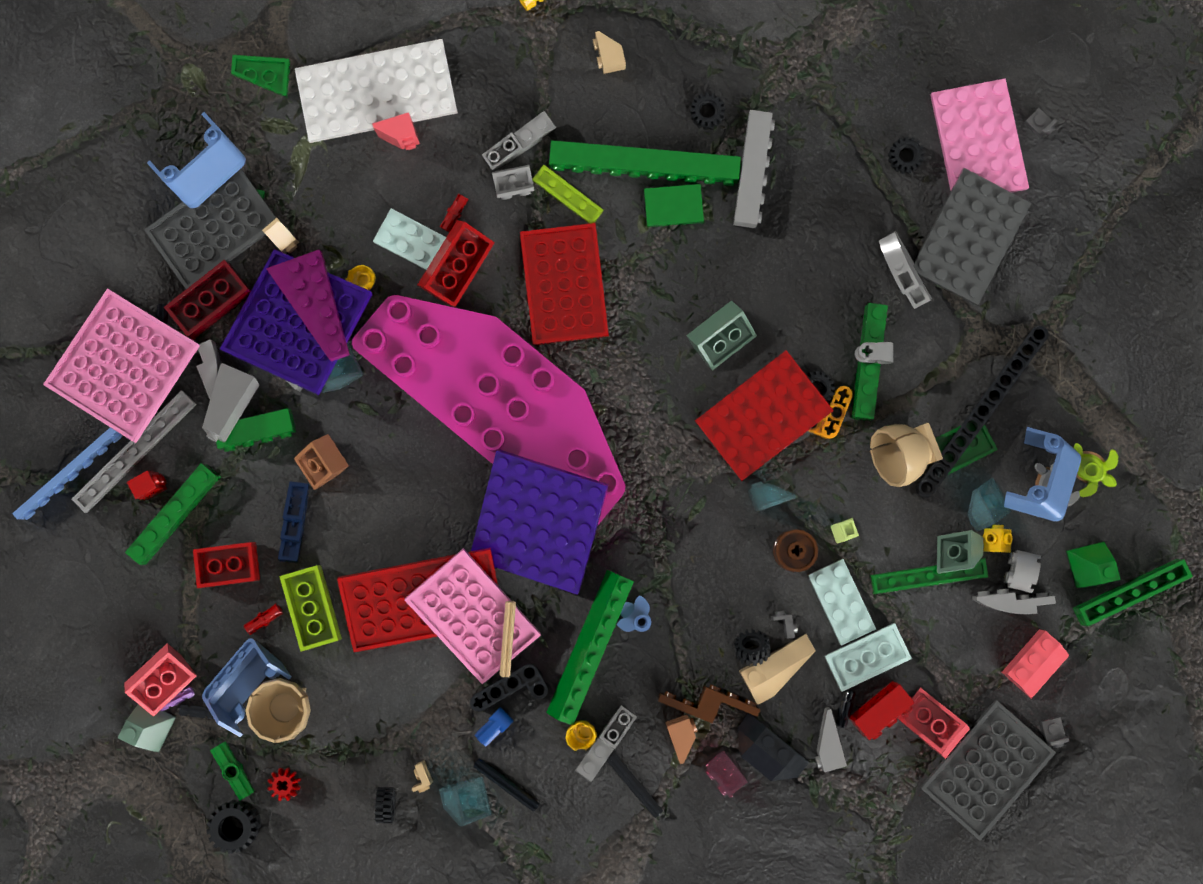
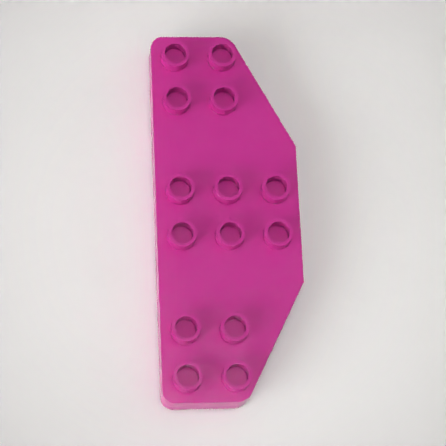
M392 295L380 305L353 337L352 346L360 355L492 464L496 451L499 449L609 484L598 525L623 496L625 483L585 390L497 317Z

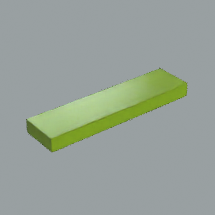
M545 165L540 168L532 179L537 185L589 224L595 223L604 211Z

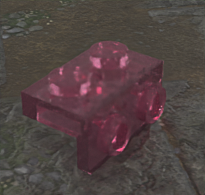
M724 750L705 764L707 768L706 774L712 781L716 779L720 784L717 788L723 796L733 797V794L748 782Z

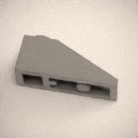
M829 707L824 709L816 750L818 756L815 757L817 767L821 768L823 772L847 766L832 710Z

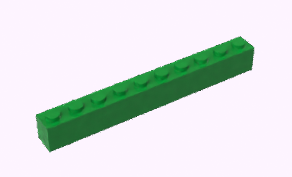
M551 140L549 166L555 171L572 169V172L582 173L585 170L591 171L592 174L608 172L612 176L628 174L629 177L638 178L640 175H643L649 179L666 177V180L669 181L685 179L686 182H696V180H701L706 184L723 182V185L733 186L734 183L737 184L739 181L741 157Z

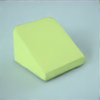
M853 518L831 525L836 543L859 536Z

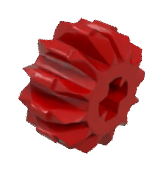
M289 767L286 768L285 772L283 768H279L278 773L272 772L273 778L267 781L269 784H272V786L267 788L268 791L274 790L271 796L275 797L278 794V801H282L283 798L289 801L291 796L295 797L297 795L295 790L301 789V786L296 784L301 781V778L295 779L294 776L297 772L294 771L290 774L291 770ZM286 781L288 784L283 788L281 784Z

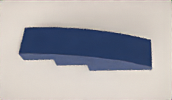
M289 482L278 560L281 562L298 563L309 492V484Z

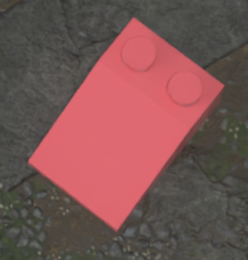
M920 688L912 697V700L915 702L912 705V710L905 715L901 714L897 719L946 759L970 728L964 721Z

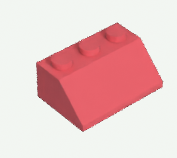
M1039 629L1001 673L1032 699L1069 657V654L1047 631Z
M167 643L124 683L125 693L154 717L197 676L182 655Z

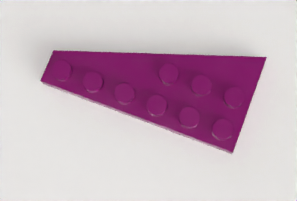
M320 249L266 268L329 360L335 361L349 356L325 261Z

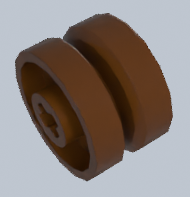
M789 530L777 537L773 544V556L781 568L787 571L801 572L808 570L814 565L818 557V546L811 534L804 530ZM795 547L798 549L797 554L791 552Z

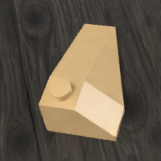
M807 634L770 653V657H768L766 662L763 660V664L760 665L758 662L757 666H753L752 663L750 666L739 670L757 705L775 696L815 652Z

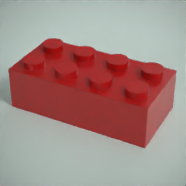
M457 220L417 285L445 304L455 308L495 242L466 222Z

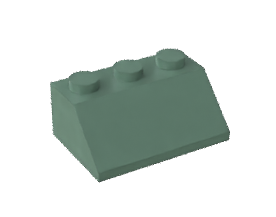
M730 301L686 336L694 349L713 371L757 335L743 310Z

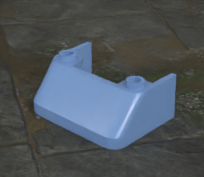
M205 112L201 115L212 125L204 134V140L208 146L183 169L179 170L176 166L169 165L160 171L150 160L147 162L161 180L189 208H196L240 170L246 162L242 152Z
M1027 427L1024 444L1043 448L1049 453L1056 454V459L1047 487L1035 485L1029 489L1027 497L1007 491L1004 507L1051 521H1060L1066 513L1081 463V455L1059 435Z
M251 638L244 642L205 688L202 699L218 725L241 737L243 734L237 724L245 716L243 703L266 676L270 679L280 675L290 679L292 676L280 660Z

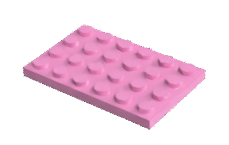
M1006 78L932 92L930 94L950 190H952L963 168L1011 193L1029 189Z
M463 548L405 598V601L479 682L484 684L500 670L505 602L511 600ZM517 606L515 609L511 660L541 636L539 630Z

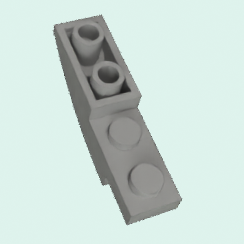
M543 111L518 131L510 133L483 153L482 156L490 168L495 170L542 141V138L555 129L556 126L548 114Z
M895 231L880 239L879 244L890 271L903 295L906 294L913 308L915 309L931 301L932 297L915 270L914 262L897 232Z
M999 589L995 594H990V591H980L977 596H972L974 601L983 606L1015 614H1038L1037 606L1056 604L1055 596L1048 595V592L1036 593V597L1030 598L1029 594L1017 595L1016 599L1015 592H1009V589Z
M621 705L597 737L595 743L589 748L575 771L592 782L637 716Z

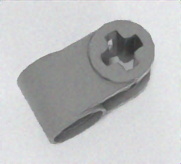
M863 343L855 350V358L862 363L891 364L893 363V343ZM865 349V352H869V354L865 356V353H862V350Z

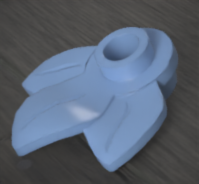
M639 595L634 604L625 602L621 611L623 618L617 623L620 629L626 632L633 630L644 632L650 628L651 618L648 615L650 607L646 599ZM640 618H643L645 620V624L643 626H640L638 624V620Z

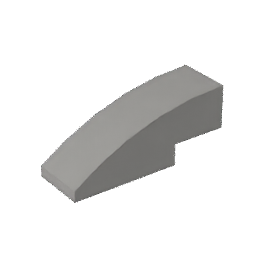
M208 340L199 344L198 351L203 363L196 367L209 399H211L221 361L216 343Z

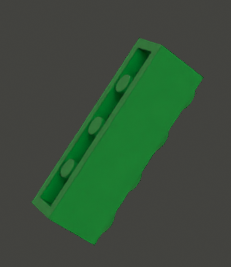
M287 408L238 420L225 443L217 440V448L224 449V452L236 450L235 447L243 445L244 448L254 446V442L257 441L262 443L271 442L274 437L280 436V439L291 437V433L296 432L292 410Z

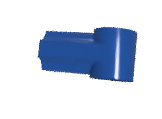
M501 707L488 719L489 721L475 734L477 740L485 747L500 732L503 733L514 721Z

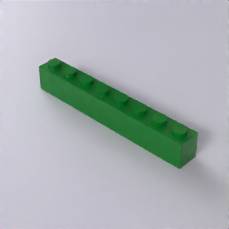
M606 571L546 712L558 721L573 725L634 583V581L612 571Z

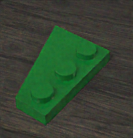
M232 55L231 74L287 98L290 72L289 59Z

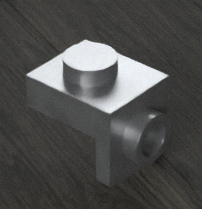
M786 610L775 612V615L771 616V620L783 619L785 638H795V633L798 631L796 621L792 619V614H787Z

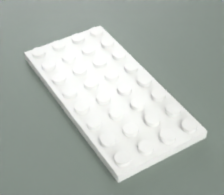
M443 39L295 68L310 143L374 130L372 123L408 112L413 122L458 113Z

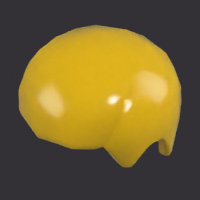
M358 265L348 271V276L345 280L370 291L375 283V273L368 266Z
M580 720L574 722L568 728L565 739L567 745L573 750H587L595 743L597 733L592 724Z

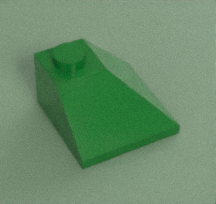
M1105 542L1066 551L1076 588L1121 580L1116 560Z

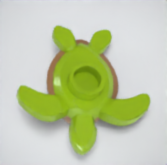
M1075 443L1074 449L1081 455V463L1076 477L1088 483L1086 487L1079 490L1080 496L1088 497L1095 494L1098 489V482L1100 481L1105 486L1116 487L1115 478L1107 473L1108 470L1114 469L1118 464V453L1116 450L1111 449L1108 459L1105 461L1099 454L1083 451L1082 446Z

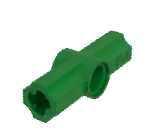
M226 741L210 750L222 770L223 778L229 782L239 801L255 792L243 771V765L237 761ZM230 766L236 768V775L229 773Z

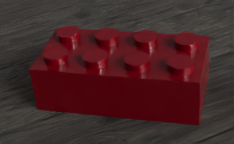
M224 259L164 306V308L184 334L194 340L249 296L251 289L232 265Z

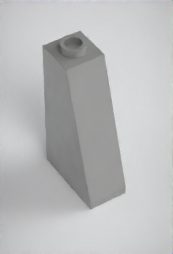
M223 363L219 367L202 428L210 440L215 442L219 440L225 443L258 389L259 383L254 376Z

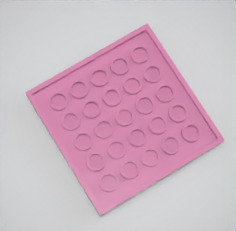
M107 289L43 385L126 438L137 443L200 345Z

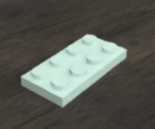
M391 208L373 242L427 270L446 237Z
M844 559L808 575L841 646L876 630Z
M895 623L824 656L841 692L912 659Z

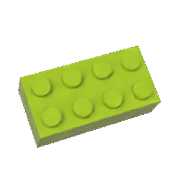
M316 565L279 576L300 652L341 640L342 637L322 566Z

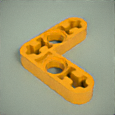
M840 386L837 388L830 402L831 408H840L841 416L835 418L830 413L818 422L815 428L809 429L808 432L826 439L837 436L852 399V391L849 387ZM845 390L848 398L845 397L841 404L834 403L835 400L839 402L841 395L838 393ZM828 418L832 421H838V425L834 423L832 426L834 433L829 435L824 430L825 427L830 426L831 421H827Z

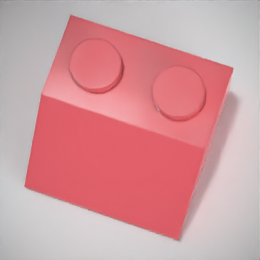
M409 112L372 123L379 138L400 149L411 150L420 144Z

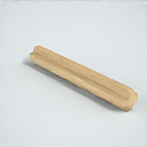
M515 601L505 602L500 662L501 677H509L511 671Z

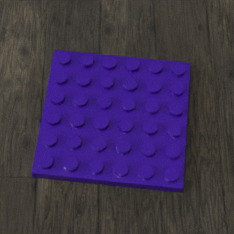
M274 249L220 350L319 395L338 360H329L266 268L294 259ZM328 273L347 343L373 293Z
M498 449L495 454L471 551L491 548L495 568L578 595L609 484Z

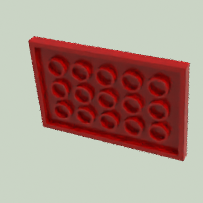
M590 223L520 232L533 345L608 337L596 224Z
M785 350L701 415L695 422L740 480L743 481L834 410L788 351Z

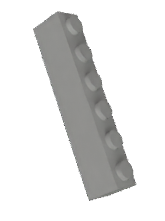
M750 110L748 114L733 222L735 226L756 228L757 223H761L762 212H759L760 204H764L765 193H762V187L766 186L767 175L764 172L765 167H769L770 156H767V151L771 149L773 140L769 136L770 131L774 130L775 119H772L773 113Z

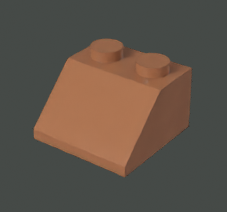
M329 434L312 441L294 458L314 490L341 474L349 466Z
M688 715L665 722L680 764L685 762L696 738L694 732H697L693 718L689 719Z

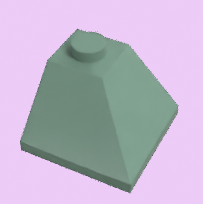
M972 530L937 536V573L939 574L972 569L983 556V536Z
M138 704L126 720L118 739L138 748L160 752L176 716L165 711H159L153 717Z

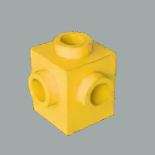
M992 525V529L984 528L983 552L1011 553V543L1013 540L1011 529H1004V525Z

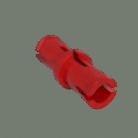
M457 194L455 201L447 209L448 213L439 227L450 232L457 219H460L462 216L461 212L469 199L461 194Z
M276 603L263 613H258L257 617L244 624V628L248 634L252 635L263 626H268L269 622L282 615L283 611Z

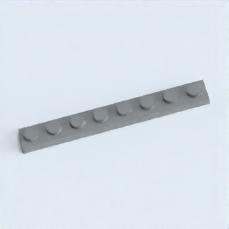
M181 390L150 421L137 443L130 441L72 500L84 513H88L197 404Z

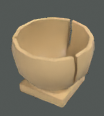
M929 423L915 428L902 424L887 425L878 429L871 437L870 448L872 450L870 452L873 464L881 478L890 486L902 487L911 484L924 473L928 464L943 459Z
M278 678L265 681L251 693L245 711L249 727L259 738L273 743H280L294 739L306 728L311 708L306 688H301L297 683Z

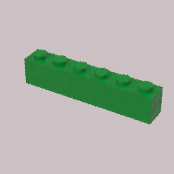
M868 303L865 306L860 345L866 342H884L888 305ZM865 349L862 350V353H865V356L869 354V352H865ZM858 361L851 419L874 420L881 364Z
M201 463L125 553L139 565H146L221 476L207 464Z
M1175 559L1073 607V610L1080 625L1088 627L1193 576L1185 559Z

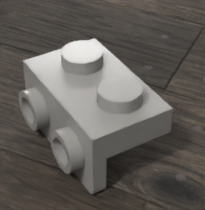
M529 165L492 172L497 198L506 200L512 198V195L520 194V196H526L531 194V191H534Z

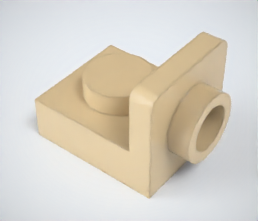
M425 760L415 765L414 774L417 780H421V783L412 787L413 792L417 790L419 793L430 789L429 785L433 783Z

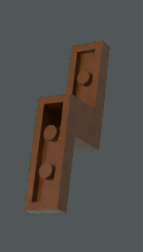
M710 684V687L704 686L696 707L694 702L685 698L683 701L676 699L677 695L668 691L665 694L660 692L658 697L659 702L712 724L721 702L757 717L760 709L756 707V702L746 699L745 702L738 699L739 695L729 691L728 694L720 692L721 688Z

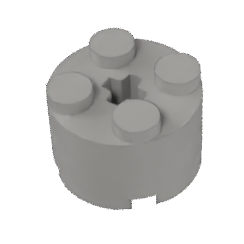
M1020 550L1010 553L1008 564L1011 566L1010 571L1005 573L1004 583H1007L1009 588L1032 593L1034 589H1031L1032 584L1036 585L1041 563H1038L1037 559H1041V555Z

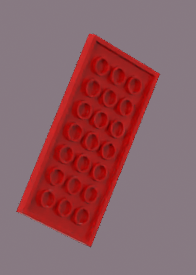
M491 548L468 552L498 585ZM455 555L338 577L337 581L353 652L438 637L407 604L405 598Z

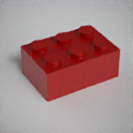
M256 542L193 549L197 588L260 580Z
M892 681L849 716V719L865 738L875 740L882 734V730L886 726L891 727L898 721L897 717L910 712L915 702L900 684Z

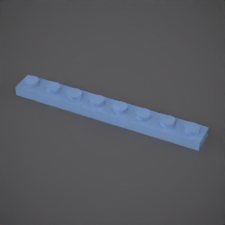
M110 427L12 514L16 519L27 520L31 518L39 506L46 505L50 501L49 497L54 493L57 494L62 491L66 482L74 480L82 468L89 467L97 455L104 454L108 450L107 446L112 442L115 443L120 440L123 435Z

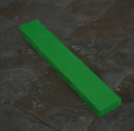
M981 558L972 569L939 574L937 573V565L873 574L870 577L873 594L986 578L988 577L986 559Z

